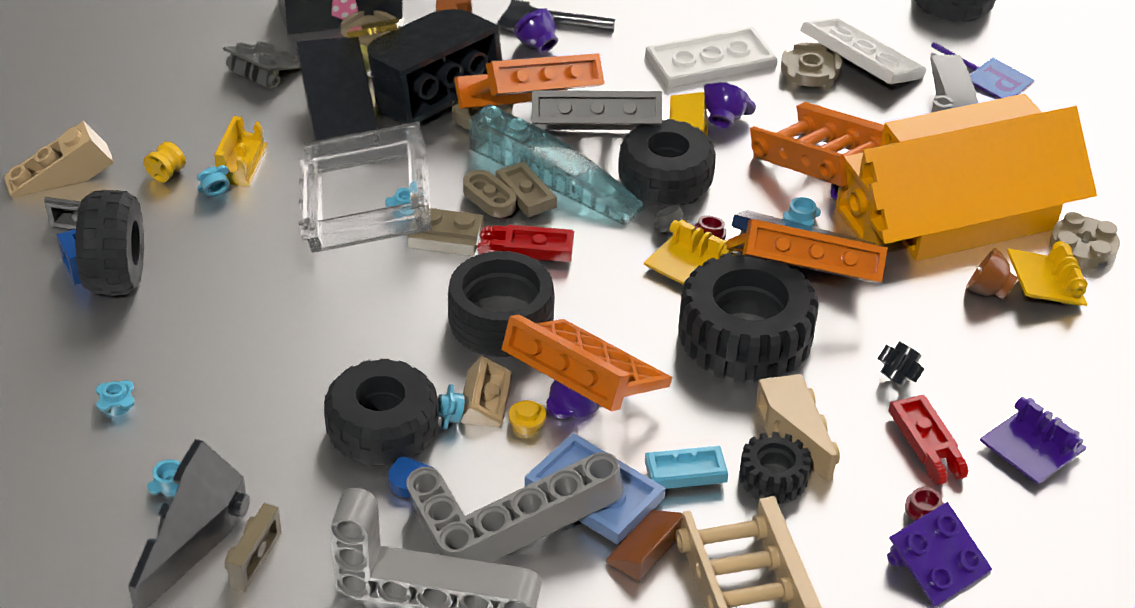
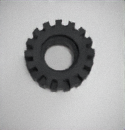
M766 432L760 433L759 440L755 436L750 438L749 444L745 443L739 469L740 483H744L743 489L746 492L753 489L752 497L757 500L761 495L765 496V498L775 496L778 504H784L785 497L790 502L796 500L797 494L801 496L805 491V487L807 488L811 468L810 452L807 447L802 449L803 442L797 439L792 443V436L786 434L784 439L779 438V432H772V437L768 438ZM778 464L787 470L781 472L771 471L762 465Z

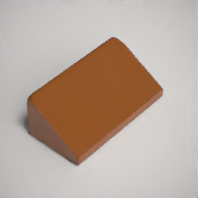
M652 510L607 557L606 563L640 582L676 542V530L681 529L682 513Z

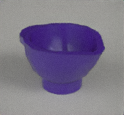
M540 8L525 15L515 26L514 35L527 47L536 48L541 54L553 49L559 41L555 35L556 25L547 8Z
M723 82L704 85L706 107L710 113L708 120L713 126L729 129L732 127L733 122L740 119L743 115L755 113L757 107L755 102L740 87Z
M554 380L550 387L549 398L546 401L548 413L558 419L585 417L596 412L600 406Z

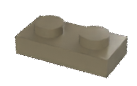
M524 161L496 171V177L516 193V205L527 217L557 207L556 195Z
M263 503L256 516L248 519L243 536L238 544L229 549L224 566L228 571L230 588L246 592L280 537L281 525L279 508L277 506Z

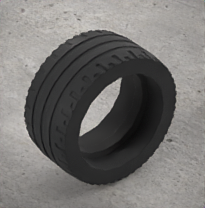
M511 251L482 253L462 262L451 275L448 287V318L451 331L459 343H462L464 347L473 352L491 357H512V355L501 350L510 316L520 314L534 323L553 321L555 292L552 277L548 270L534 258ZM492 296H512L527 302L528 305L520 309L503 312L490 311L478 307L474 303Z

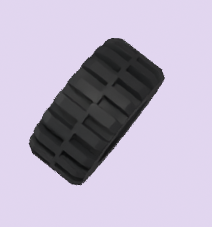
M743 252L740 255H733L732 253L722 254L720 259L716 260L713 257L705 261L703 266L699 265L690 273V277L685 280L682 287L678 336L680 343L684 346V350L692 360L697 359L696 363L705 371L710 369L714 371L715 376L723 379L725 376L734 378V382L744 383L745 380H754V383H759V379L781 377L786 374V371L791 373L807 359L813 345L819 306L818 297L808 279L805 280L802 272L797 268L791 269L790 265L742 255ZM747 313L760 316L764 319L747 320L732 316L730 314Z

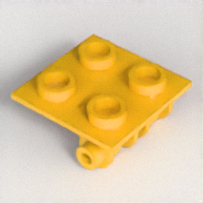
M681 219L680 221L674 220L671 223L669 231L673 233V236L647 258L643 265L684 285L685 280L690 277V273L699 265L703 266L705 261L713 257L716 260L720 259L722 254H737L733 253L732 250L726 249L727 240H722L710 232L704 234L702 228L695 230V226Z
M1063 241L1054 243L1048 256L1007 248V254L1025 296L1033 299L1057 301L1066 305L1073 304L1087 307L1088 303L1084 294L1086 293L1088 283L1081 273L1077 259L1073 257L1069 244Z

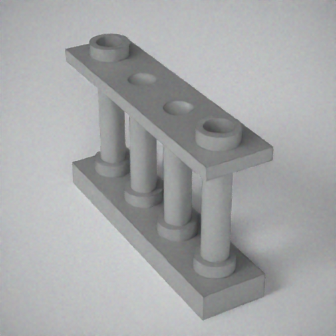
M532 90V130L631 131L638 125L662 124V91Z

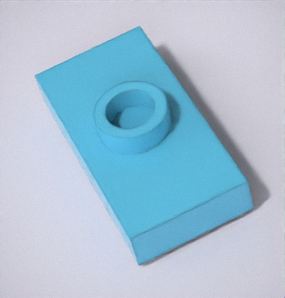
M720 445L645 453L644 462L648 478L666 489L728 483L729 472Z

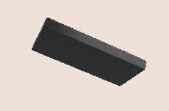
M359 36L296 42L316 152L380 146V136Z

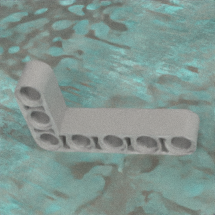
M598 452L583 458L466 516L463 514L443 477L435 468H417L410 473L406 482L415 512L439 555L490 563L614 503L623 494L619 463L615 456L607 452Z
M350 488L342 493L331 523L330 537L335 585L344 595L357 599L414 608H536L542 585L541 577L536 572L522 567L381 546L377 499L370 492L360 488Z

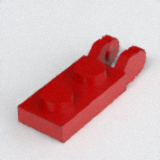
M486 225L480 231V243L477 246V254L511 251L537 260L572 262L575 231L572 229L519 225Z
M925 394L890 402L888 412L921 463H925L927 474L934 484L940 485L947 481L946 468L941 461L943 458H946L948 469L956 479L967 478L969 467L958 449L959 444Z

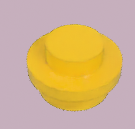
M519 401L509 409L510 424L516 432L523 435L537 433L546 421L545 408L535 401Z

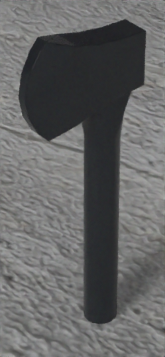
M511 0L508 8L497 21V25L505 30L515 31V26L521 18L540 8L531 6L528 1ZM549 10L555 23L615 30L616 18Z

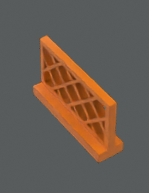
M756 219L748 220L746 233L728 239L726 246L727 250L743 252L742 255L872 283H882L888 249L887 247Z
M520 314L509 317L501 350L609 411L620 410L624 397L670 387L672 376L565 319L534 323Z

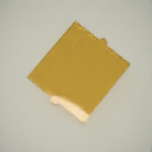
M404 18L354 26L346 32L347 38L398 30L405 24Z

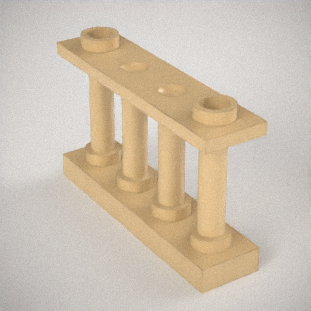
M775 496L759 499L757 516H753L751 521L699 530L691 511H683L681 529L676 530V542L680 553H686L706 608H731L776 599L788 602L790 608H822ZM755 536L757 540H762L765 550L709 560L704 545ZM768 567L770 571H775L778 581L775 583L722 592L716 576Z

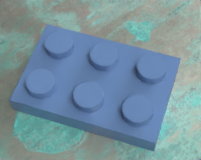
M572 433L525 476L524 487L583 458L605 451ZM617 459L622 478L623 494L614 503L578 521L618 545L665 498L666 488Z

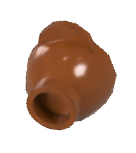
M994 248L972 274L965 289L985 297L995 295L1002 300L1013 288L1018 277L1011 273L1010 264L1004 255Z

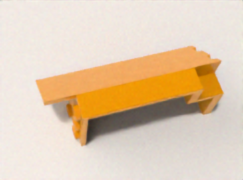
M1025 93L884 122L880 146L864 149L863 153L844 156L847 185L839 186L835 209L858 239L873 242L877 246L901 241L915 261L1051 231L1059 221L1063 204L1098 196L1078 107L1075 105L1042 112Z

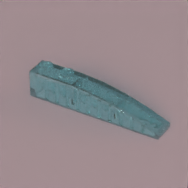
M488 104L469 118L470 150L505 167L524 161L549 189L624 226L644 209V204L615 178L573 147L543 129L491 104Z

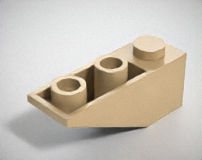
M83 120L75 127L67 129L62 136L49 145L41 147L29 159L14 166L4 175L9 195L15 198L86 182L112 165L114 161L108 145Z
M802 374L759 379L755 406L766 432L771 436L772 432H779V438L783 439L786 434L792 436V443L799 439L803 442L802 449L807 447L810 452L811 469L826 481H833L835 465L840 462V451L838 444L830 439L826 417L824 414H819L816 407L814 390L807 387Z

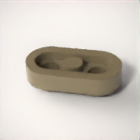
M474 170L464 176V195L488 215L495 218H505L515 212L516 193L492 173L485 170Z

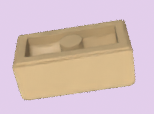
M481 355L467 373L463 391L465 397L464 411L460 423L500 427L503 424L512 371Z

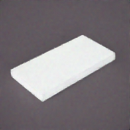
M839 17L810 20L802 23L800 32L889 84L923 79L927 72L925 66Z
M754 26L645 47V56L667 88L777 67L778 57Z

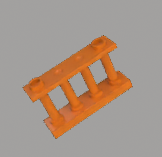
M600 53L492 61L486 64L487 74L454 78L459 109L532 103V90H568L599 87L605 84Z
M803 102L796 106L798 121L776 133L756 126L750 128L753 157L843 187L847 185L844 156L863 153L864 149L880 146L884 124ZM798 135H802V136H803V137H801V138H799V139H794V137H796V136H798ZM820 142H825V143H826V144H824V145H822V146H817V145H816V144H818V143H820ZM843 149L849 150L843 154L839 153Z

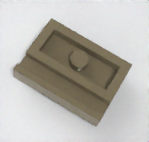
M418 207L411 226V233L407 237L408 248L474 256L475 248L478 246L480 231L484 227V215Z

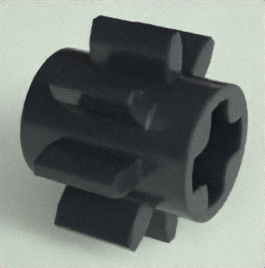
M901 341L897 343L895 348L886 344L877 358L884 364L880 373L901 386H904L907 379L916 383L925 370L918 363L923 355Z

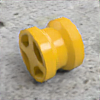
M164 141L157 147L156 152H150L144 157L143 163L146 171L153 179L159 182H167L173 177V172H179L185 167L186 159L178 146L169 141Z

